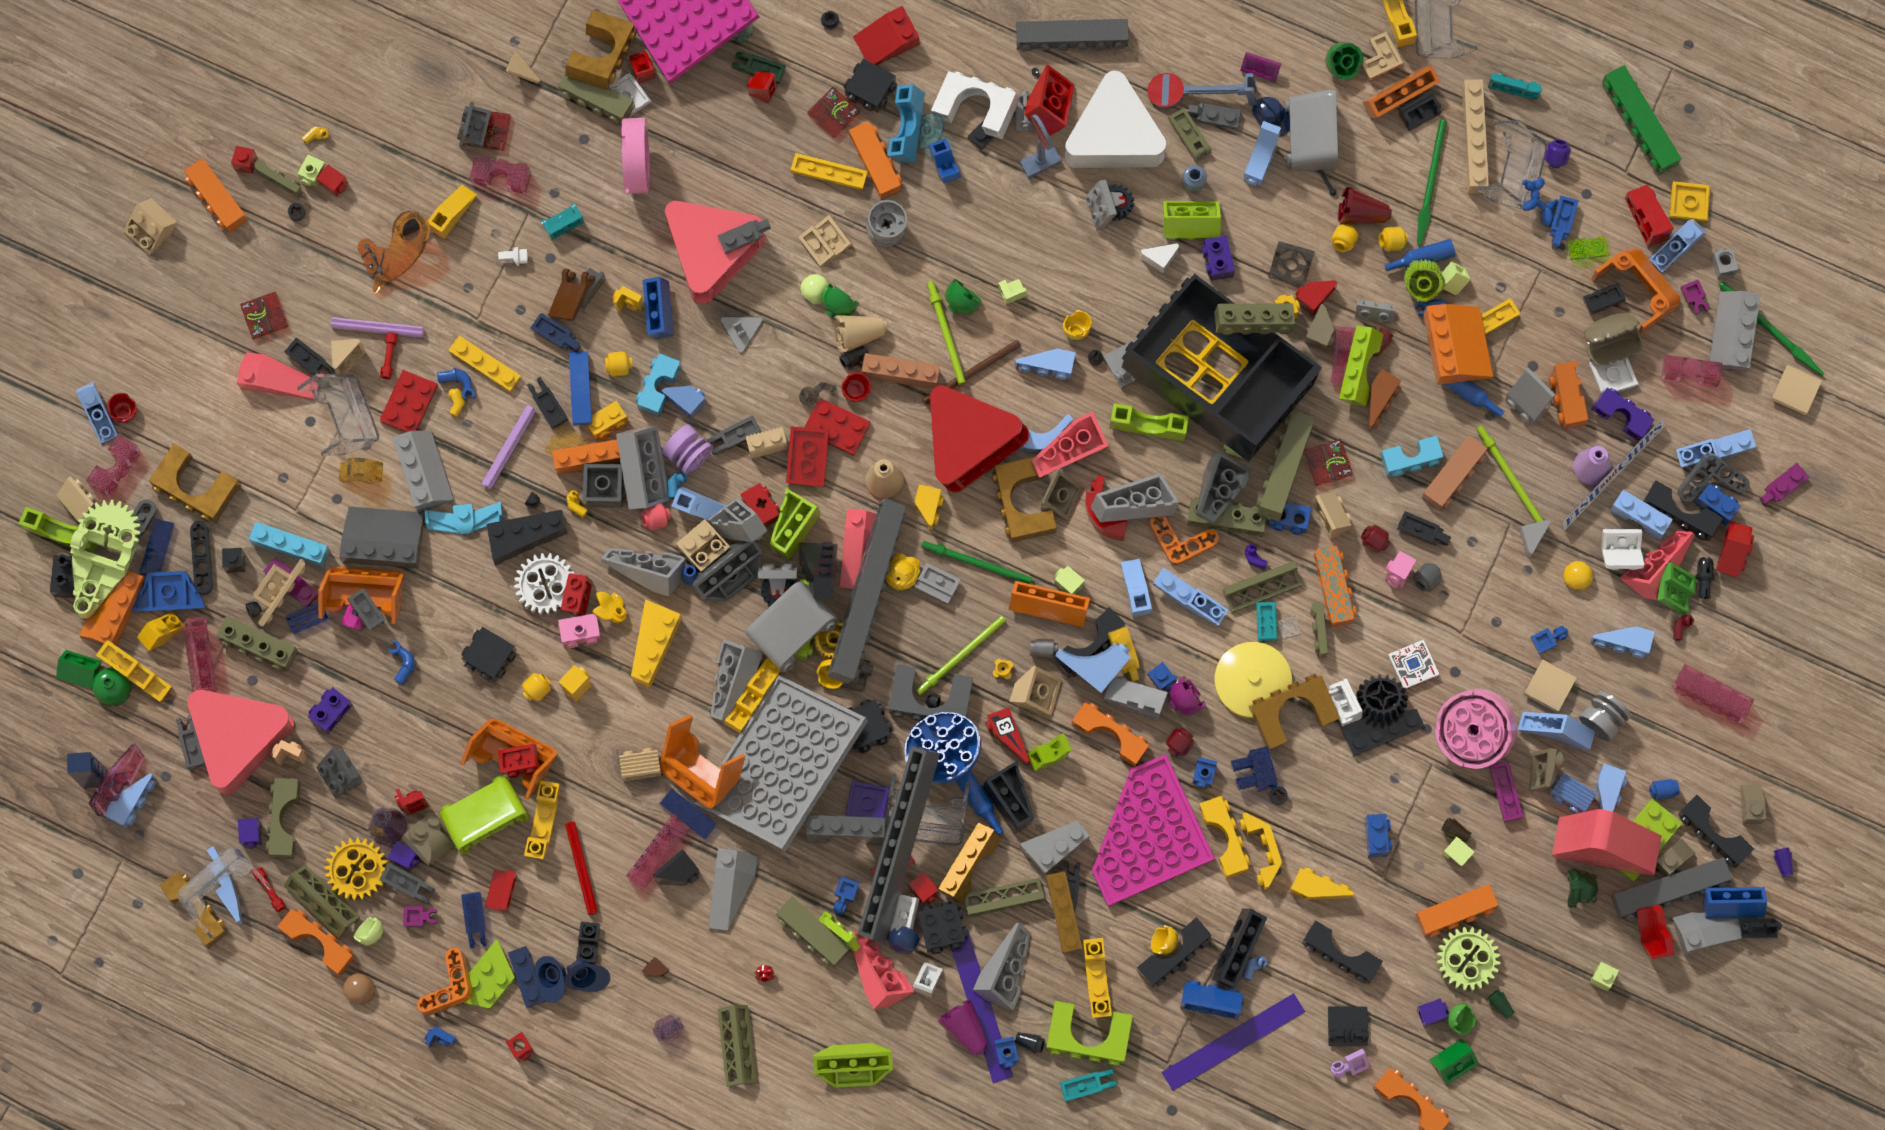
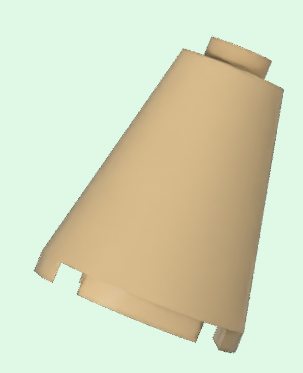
M838 315L834 317L837 320L833 321L835 341L840 342L841 346L837 347L841 353L851 351L881 338L888 330L886 321H883L881 317Z
M886 459L877 461L866 474V486L868 491L875 497L880 499L892 498L902 489L904 482L902 471L897 465Z

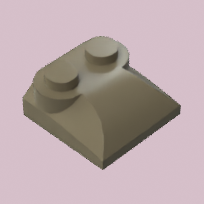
M1548 748L1533 753L1529 791H1536L1553 785L1557 772L1565 763L1562 752H1559L1557 749Z
M434 815L425 816L414 824L401 838L428 866L455 847L453 841L441 828L442 823L440 819Z

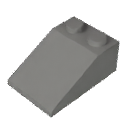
M1527 368L1508 392L1506 403L1511 409H1516L1520 413V417L1524 422H1529L1533 425L1549 410L1555 394Z

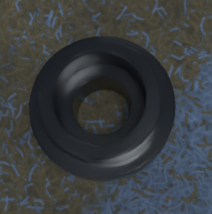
M833 11L825 12L821 16L822 26L826 29L836 28L839 24L838 14ZM828 19L834 20L832 23L827 22Z

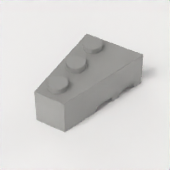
M736 498L707 519L715 531L725 539L753 542L762 538L764 533L767 532L758 515L739 498Z
M1117 676V678L1114 677L1110 682L1104 702L1158 722L1168 692L1147 687L1140 683H1133L1124 677Z
M1075 821L1020 843V849L1045 876L1089 840L1090 835L1078 821Z

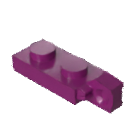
M1796 463L1765 488L1767 493L1761 497L1760 501L1764 506L1771 500H1774L1775 503L1781 501L1808 480L1809 476Z

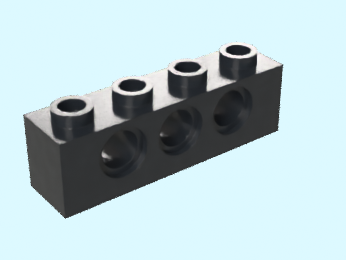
M1242 908L1211 980L1226 988L1236 989L1267 920L1266 916L1253 909Z

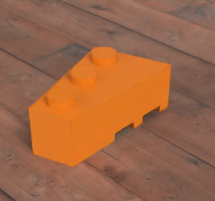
M1578 361L1556 364L1548 378L1550 388H1553L1555 393L1554 405L1558 406L1559 413H1557L1558 422L1562 424L1563 429L1583 426L1588 421L1585 400L1580 389V384H1582L1581 378H1578L1576 373Z

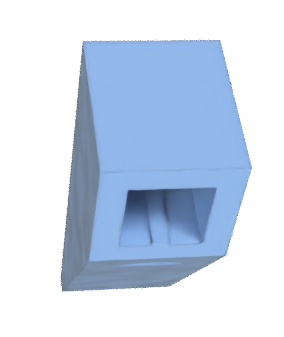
M1689 219L1649 260L1663 273L1690 250L1707 232L1694 219Z
M1053 349L1016 359L1015 368H1018L1021 372H1037L1040 376L1053 375L1060 380L1071 379L1076 352Z
M92 382L76 389L79 400L100 443L102 444L118 437L95 383Z
M684 487L678 489L672 503V507L706 520L727 506Z
M1140 559L1121 562L1132 618L1151 614L1152 607Z
M1635 626L1593 635L1590 642L1595 643L1594 645L1600 648L1610 647L1618 653L1628 652L1632 653V656L1636 658H1647L1655 631Z
M1603 764L1596 782V791L1601 810L1613 812L1615 806H1619L1622 798L1619 792L1621 788H1625L1628 779L1625 777V770Z
M148 774L113 797L103 815L126 829L129 825L131 826L136 819L135 814L137 810L141 809L146 802L145 797L147 793L151 792L155 787L156 778L154 775Z

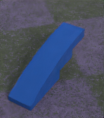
M588 351L569 352L573 426L591 425L592 406Z

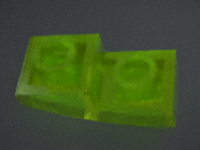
M1606 236L1586 239L1585 237L1567 241L1570 260L1609 256Z

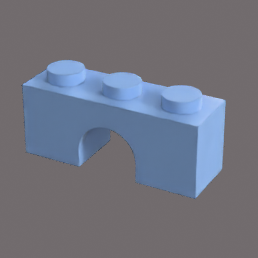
M1622 490L1610 510L1626 521L1627 519H1632L1643 526L1645 533L1659 541L1673 520L1625 490Z

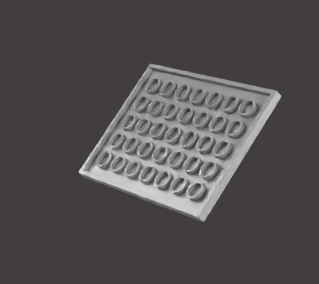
M778 675L721 763L723 764L744 754L745 760L740 780L719 805L707 808L698 800L695 804L785 852L868 720L866 717Z

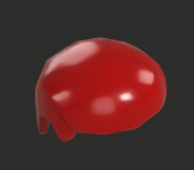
M851 373L842 382V394L847 400L854 403L863 401L871 391V381L863 373Z
M116 393L108 401V413L114 421L122 424L128 423L137 414L136 402L127 393Z

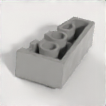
M1158 473L1096 494L1091 509L1100 522L1173 516L1179 501L1162 474Z

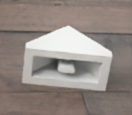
M1177 243L1143 249L1140 255L1141 260L1164 273L1178 254L1179 245Z
M924 962L914 982L913 990L932 998L942 968Z

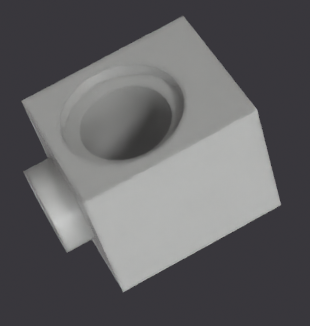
M1733 248L1717 249L1711 258L1717 279L1736 275L1738 266ZM1725 259L1729 264L1723 265L1720 260Z

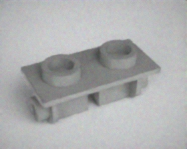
M1022 91L1021 95H1018L1019 102L1016 107L1017 131H1035L1032 121L1024 116L1027 100L1030 96L1028 91Z
M1357 300L1355 317L1392 323L1395 306L1378 302V307L1374 306V301Z

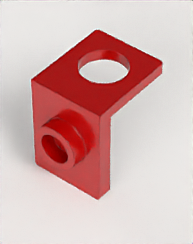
M523 1032L506 1042L517 1062L528 1060L532 1053L535 1052ZM516 1040H522L525 1043V1047L521 1051H516L513 1047Z

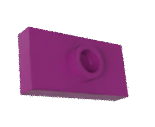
M1246 52L1240 71L1253 73L1255 76L1276 82L1282 63Z

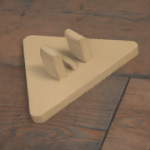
M514 52L506 69L510 73L509 75L515 79L521 77L539 84L540 79L519 53Z

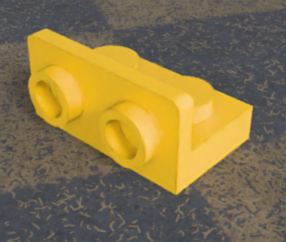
M624 286L620 290L617 289L613 295V303L616 311L619 313L625 304H627L626 307L635 312L637 310L642 312L645 308L643 297Z
M615 401L593 414L592 424L587 425L596 440L605 439L610 435L611 431L625 427L629 420L618 402Z

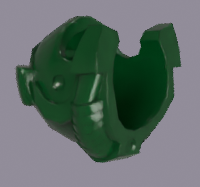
M1568 870L1567 876L1568 881H1570V891L1567 899L1568 908H1576L1577 903L1589 904L1590 901L1596 903L1598 893L1597 876L1595 874L1590 875L1586 871Z

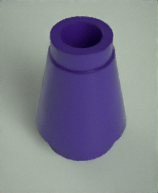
M1789 847L1774 850L1773 857L1782 877L1793 875L1792 852H1790Z

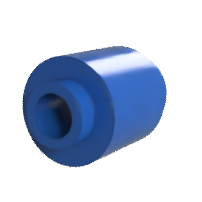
M1677 780L1653 781L1652 786H1649L1650 796L1654 797L1656 801L1675 798L1680 793Z

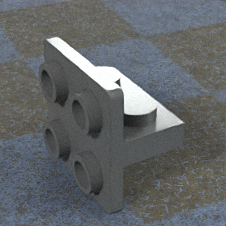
M472 101L469 106H465L461 119L463 123H461L457 140H460L459 146L463 147L464 143L478 147L483 146L491 114L490 110L475 107Z
M336 748L331 749L316 767L335 798H339L345 790L358 786L363 782L344 749L337 751Z

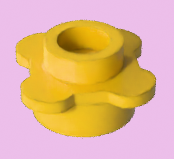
M997 659L993 676L1010 679L1013 662Z

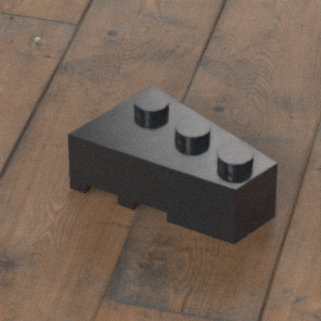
M1018 761L986 779L982 786L1014 834L1031 825L1034 819L1028 795H1026L1023 785V778H1021L1018 768Z

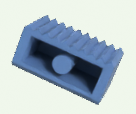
M1563 772L1550 796H1552L1554 802L1560 805H1567L1569 811L1577 814L1586 812L1597 793Z

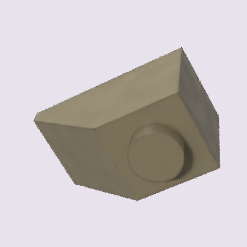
M1321 304L1306 335L1305 343L1326 351L1328 346H1332L1335 336H1333L1334 327L1326 307Z
M1741 785L1743 824H1762L1766 820V808L1761 785Z
M1681 839L1657 859L1656 868L1664 877L1669 876L1690 859L1695 852Z

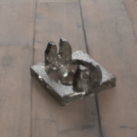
M1279 241L1268 277L1305 287L1315 251ZM1292 251L1290 258L1286 260L1279 258L1284 252ZM1298 253L1304 257L1306 266L1299 264L1296 259ZM1290 260L1295 261L1297 267L1293 270L1286 267V263ZM1277 264L1284 266L1286 270L1285 275L1279 271ZM1297 270L1303 271L1301 275L1294 278L1291 277L1293 272Z

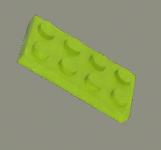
M1651 799L1633 820V822L1662 836L1659 851L1682 824L1680 820L1654 799ZM1618 870L1631 882H1634L1640 875L1638 873Z

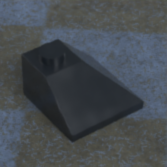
M681 849L656 871L653 877L658 885L686 886L688 883L693 884L699 878L700 871L686 852Z

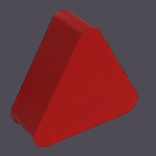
M943 385L935 387L930 393L935 476L950 492L957 493L964 490L994 468L995 465H998L1024 446L1029 440L1030 433L1028 428L1014 414Z

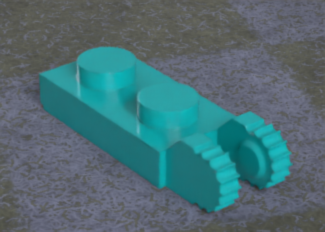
M1492 73L1488 88L1529 99L1539 98L1542 91V85L1536 82L1526 83L1521 79H1512L1499 73Z
M1113 1069L1099 1073L1094 1072L1060 1082L1064 1101L1068 1102L1118 1086L1116 1081H1110L1102 1085L1100 1082V1078L1109 1077L1114 1074Z

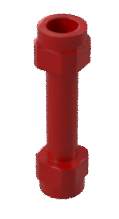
M387 333L385 337L387 347L384 366L380 370V378L391 379L393 369L391 368L394 345H397L398 335L395 333Z
M263 867L256 869L252 874L257 882L262 884L272 901L271 905L276 913L285 909L284 901L274 891Z

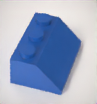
M1190 980L1189 983L1185 982L1180 1008L1238 1020L1243 994L1239 993L1240 990L1228 988L1227 991L1220 989L1218 985L1209 984L1207 987L1202 986L1201 982Z

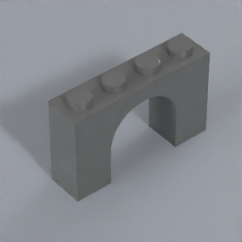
M897 664L889 704V713H892V716L897 718L909 716L912 720L922 721L929 715L953 712L967 717L973 677L954 674L948 700L940 707L926 708L921 706L913 696L916 667Z
M808 815L806 820V838L808 843L827 844L828 838L851 837L864 840L866 845L883 846L886 836L885 818Z

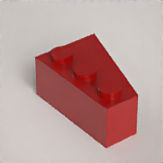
M1647 184L1627 192L1625 196L1626 203L1647 248L1667 241L1674 227L1656 199L1654 190L1650 189Z

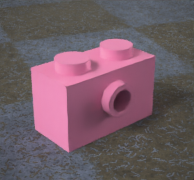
M1399 551L1394 561L1390 560L1385 569L1388 571L1385 578L1388 581L1387 583L1394 588L1399 587L1402 589L1414 568L1416 559Z
M595 614L558 620L563 647L575 648L581 643L592 645L601 640L598 617Z

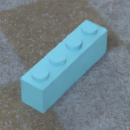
M255 522L249 537L251 544L296 560L303 559L305 563L323 569L330 554V549L327 545Z

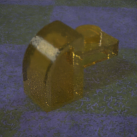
M348 458L347 462L340 463L339 481L347 483L358 480L368 484L381 482L383 463L367 458Z

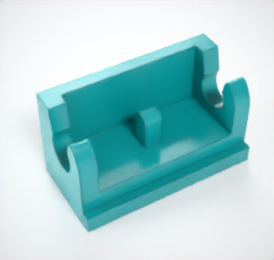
M575 203L555 216L541 221L551 241L584 223L583 216Z

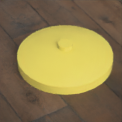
M1259 642L1242 643L1228 650L1220 659L1214 677L1215 690L1221 703L1235 715L1248 719H1254L1248 707L1253 704V700L1259 697L1266 699L1270 697L1271 692L1278 689L1282 692L1288 689L1287 685L1292 683L1291 670L1284 656L1275 648Z

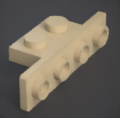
M303 559L299 560L291 573L274 564L254 592L253 597L268 606L258 621L261 627L265 623L269 624L274 616L272 613L275 608H280L284 602L283 596L286 592L289 593L293 589L296 577H300L304 573L306 567Z

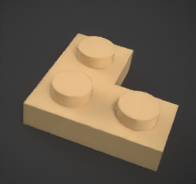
M1387 32L1369 40L1376 56L1364 61L1363 64L1361 63L1369 81L1403 66V61Z

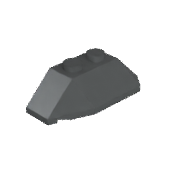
M755 540L753 542L740 541L732 544L725 553L705 570L698 573L692 586L703 600L728 601L757 578L761 557L764 552Z

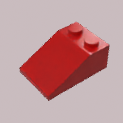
M903 6L886 13L853 36L864 59L875 65H879L920 45L919 35Z
M1046 65L1027 100L1024 116L1031 120V116L1037 115L1050 135L1063 129L1067 125L1075 84L1051 66Z

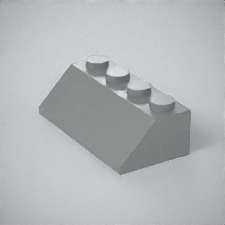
M1745 291L1719 292L1708 366L1747 372L1750 368L1761 294Z
M658 426L634 429L616 434L629 509L648 508L670 501Z
M409 431L394 436L395 447L417 512L454 501L432 431Z

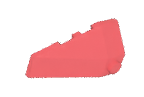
M1682 530L1676 531L1661 542L1660 548L1654 552L1649 551L1646 554L1644 568L1637 570L1627 569L1620 577L1621 580L1643 598L1658 601L1661 579L1668 563L1672 562L1680 566L1695 536L1694 533Z

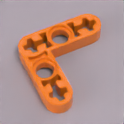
M1165 516L1151 517L1150 519L1151 530L1168 561L1173 565H1180L1214 548L1218 544L1219 535L1211 529L1180 543ZM1155 519L1163 521L1162 528L1164 531L1160 534H1158V532L1161 531L1160 527L1158 525H1154ZM1170 535L1173 541L1170 544H1165L1162 541V537ZM1207 535H1210V537H1215L1213 543L1207 541L1204 543V548H1202V544L1199 540L1200 538L1203 542L1207 539ZM1196 543L1199 549L1196 552H1191L1188 549V545ZM1182 547H1184L1188 556H1185V553L1180 555L1179 560L1176 558L1172 559L1173 552L1179 554L1183 552Z
M456 947L451 948L445 955L451 986L427 994L418 1000L417 1008L424 1015H432L466 1002L471 998L472 987L466 957L460 949ZM462 970L461 978L455 979V973ZM461 987L465 989V991H463V995H460V993L462 992ZM448 994L447 1002L441 1003V997Z

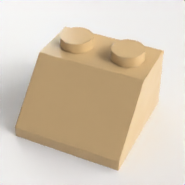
M1335 492L1317 495L1313 503V508L1329 539L1350 531L1351 524L1353 523L1350 514L1345 513L1343 509L1344 503L1341 497H1337Z

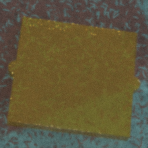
M561 424L555 435L551 436L552 439L545 451L552 454L554 450L588 445L590 440Z

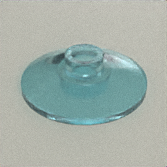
M927 113L922 116L918 147L926 149L929 148V144L940 140L944 131V122L941 116L936 113Z

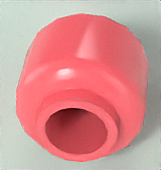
M662 504L644 508L641 513L643 526L649 530L666 527L668 519L671 518L669 509L665 508Z

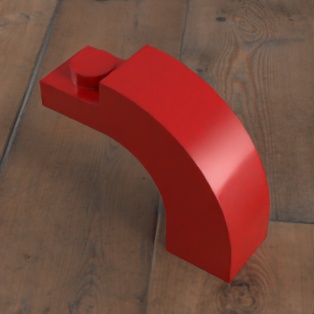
M1097 475V479L1092 481V492L1086 491L1085 508L1088 519L1102 535L1124 541L1127 520L1100 522L1091 509L1096 494L1103 491L1105 476Z

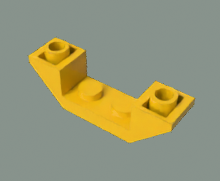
M540 780L536 798L538 803L531 836L527 839L525 857L544 860L550 844L558 807L560 787L558 783Z
M1242 813L1241 820H1239L1241 830L1246 831L1247 835L1262 831L1260 839L1262 845L1267 846L1266 858L1269 864L1272 863V866L1259 869V875H1256L1259 886H1263L1264 891L1269 889L1282 864L1271 826L1248 813Z
M1103 938L1083 940L1092 1018L1110 1017L1112 1013L1108 993Z

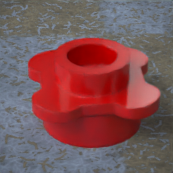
M759 966L757 971H755V979L761 982H768L775 978L771 966Z

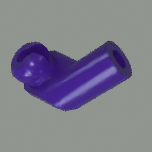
M1248 545L1244 553L1247 562L1252 566L1265 570L1268 561L1258 557L1255 545Z

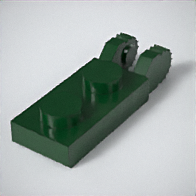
M736 53L735 56L740 60L746 61L747 65L733 62L732 68L752 76L756 72L773 73L776 76V83H781L786 70L785 65L753 54Z

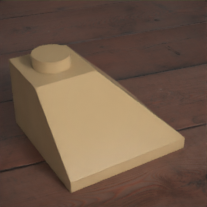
M1033 666L1014 684L1009 702L1023 709L1051 716L1062 679L1037 666Z

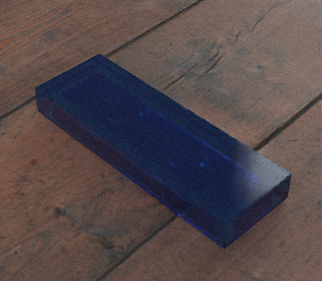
M155 519L140 574L147 575V573L161 572L174 529V523Z
M671 789L660 802L661 806L704 840L717 826V823L674 789Z

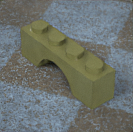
M275 778L274 783L271 784L273 802L269 804V814H272L271 822H268L267 825L270 840L266 841V852H268L271 858L295 859L296 839L284 831L282 819L287 808L299 802L301 782L298 779Z

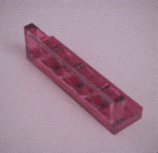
M673 813L627 873V879L644 891L654 878L653 874L663 866L688 833L690 827L680 821L678 816Z

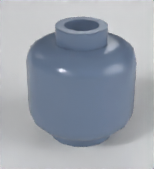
M1191 165L1184 170L1182 183L1188 191L1198 192L1205 187L1207 174L1201 166Z

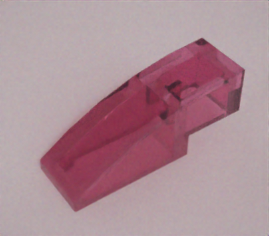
M1337 326L1331 372L1332 383H1343L1356 328Z

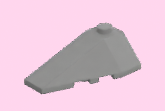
M609 548L601 557V562L648 590L665 596H670L678 587L687 561L686 557L668 552H663L662 555H653L652 551H645V553L640 554L634 553L633 550Z
M723 639L717 657V664L720 665L719 673L715 675L717 690L713 693L711 717L725 721L747 687V684L756 673L761 662L762 651Z
M718 848L709 929L729 930L755 878L758 856L738 850Z
M1695 912L1672 917L1683 955L1745 939L1741 937L1739 919H1754V917L1705 918V913Z
M1020 923L1014 925L983 968L973 989L984 1000L1011 1011L1014 1010L1021 993V987L1019 986L1020 976L1024 975L1025 969L1022 968L1023 959L1027 956L1031 934Z

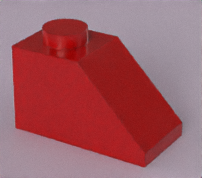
M756 72L754 77H750L747 82L749 95L769 104L777 89L775 74Z
M1335 280L1308 282L1305 287L1301 286L1296 291L1295 300H1298L1300 307L1313 316L1321 304L1336 289L1338 282Z

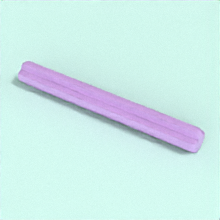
M336 317L331 319V328L381 334L395 333L400 336L419 338L424 336V328L420 326Z
M527 405L482 481V485L485 488L492 489L536 413L534 407Z

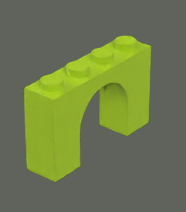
M1055 1001L1046 1050H1050V1054L1061 1055L1066 1053L1069 1054V1057L1081 1059V1056L1088 1057L1089 1061L1096 1063L1104 1060L1108 1061V1064L1112 1066L1124 1064L1133 1015L1113 1012L1107 1039L1098 1046L1087 1047L1079 1044L1071 1033L1074 1004Z

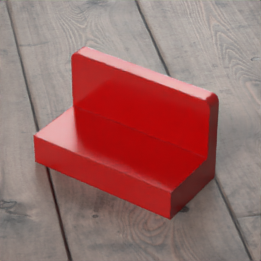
M494 870L485 903L486 908L508 913L517 879L516 872Z

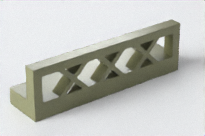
M1289 562L1223 588V595L1231 613L1252 606L1256 602H1262L1301 587L1303 584L1297 572L1296 562ZM1293 574L1297 583L1288 585L1283 581L1285 576ZM1269 582L1279 584L1277 591L1274 592L1268 591L1265 588ZM1255 588L1262 592L1259 598L1253 599L1248 596L1249 591ZM1236 595L1244 598L1242 604L1235 607L1230 597Z
M306 864L290 874L284 885L338 939L345 934L349 926L360 918ZM304 872L309 877V880L303 879L300 874ZM314 887L321 888L323 893L317 892ZM328 900L334 901L337 906H332L328 903ZM342 913L348 914L351 919L347 921L342 916Z
M1040 878L968 893L965 898L968 918L1044 902L1045 896L1042 891ZM1037 883L1038 892L1029 894L1025 892L1028 885ZM1015 888L1021 892L1019 896L1011 898L1006 896L1009 889ZM995 892L1002 896L997 901L990 902L986 900L990 893ZM978 897L983 901L981 904L970 906L968 898Z
M731 1005L718 1009L726 1087L757 1083L748 1005ZM729 1011L730 1020L727 1022L725 1012ZM729 1031L732 1033L731 1041L728 1040ZM731 1051L734 1052L733 1061L730 1060ZM734 1070L737 1074L736 1081H733L732 1079V1073Z

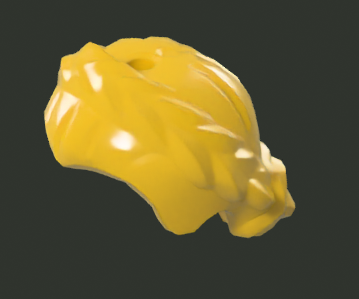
M896 553L889 562L891 565L888 575H885L888 584L897 591H903L915 585L920 573L919 560L915 557H907L903 553Z

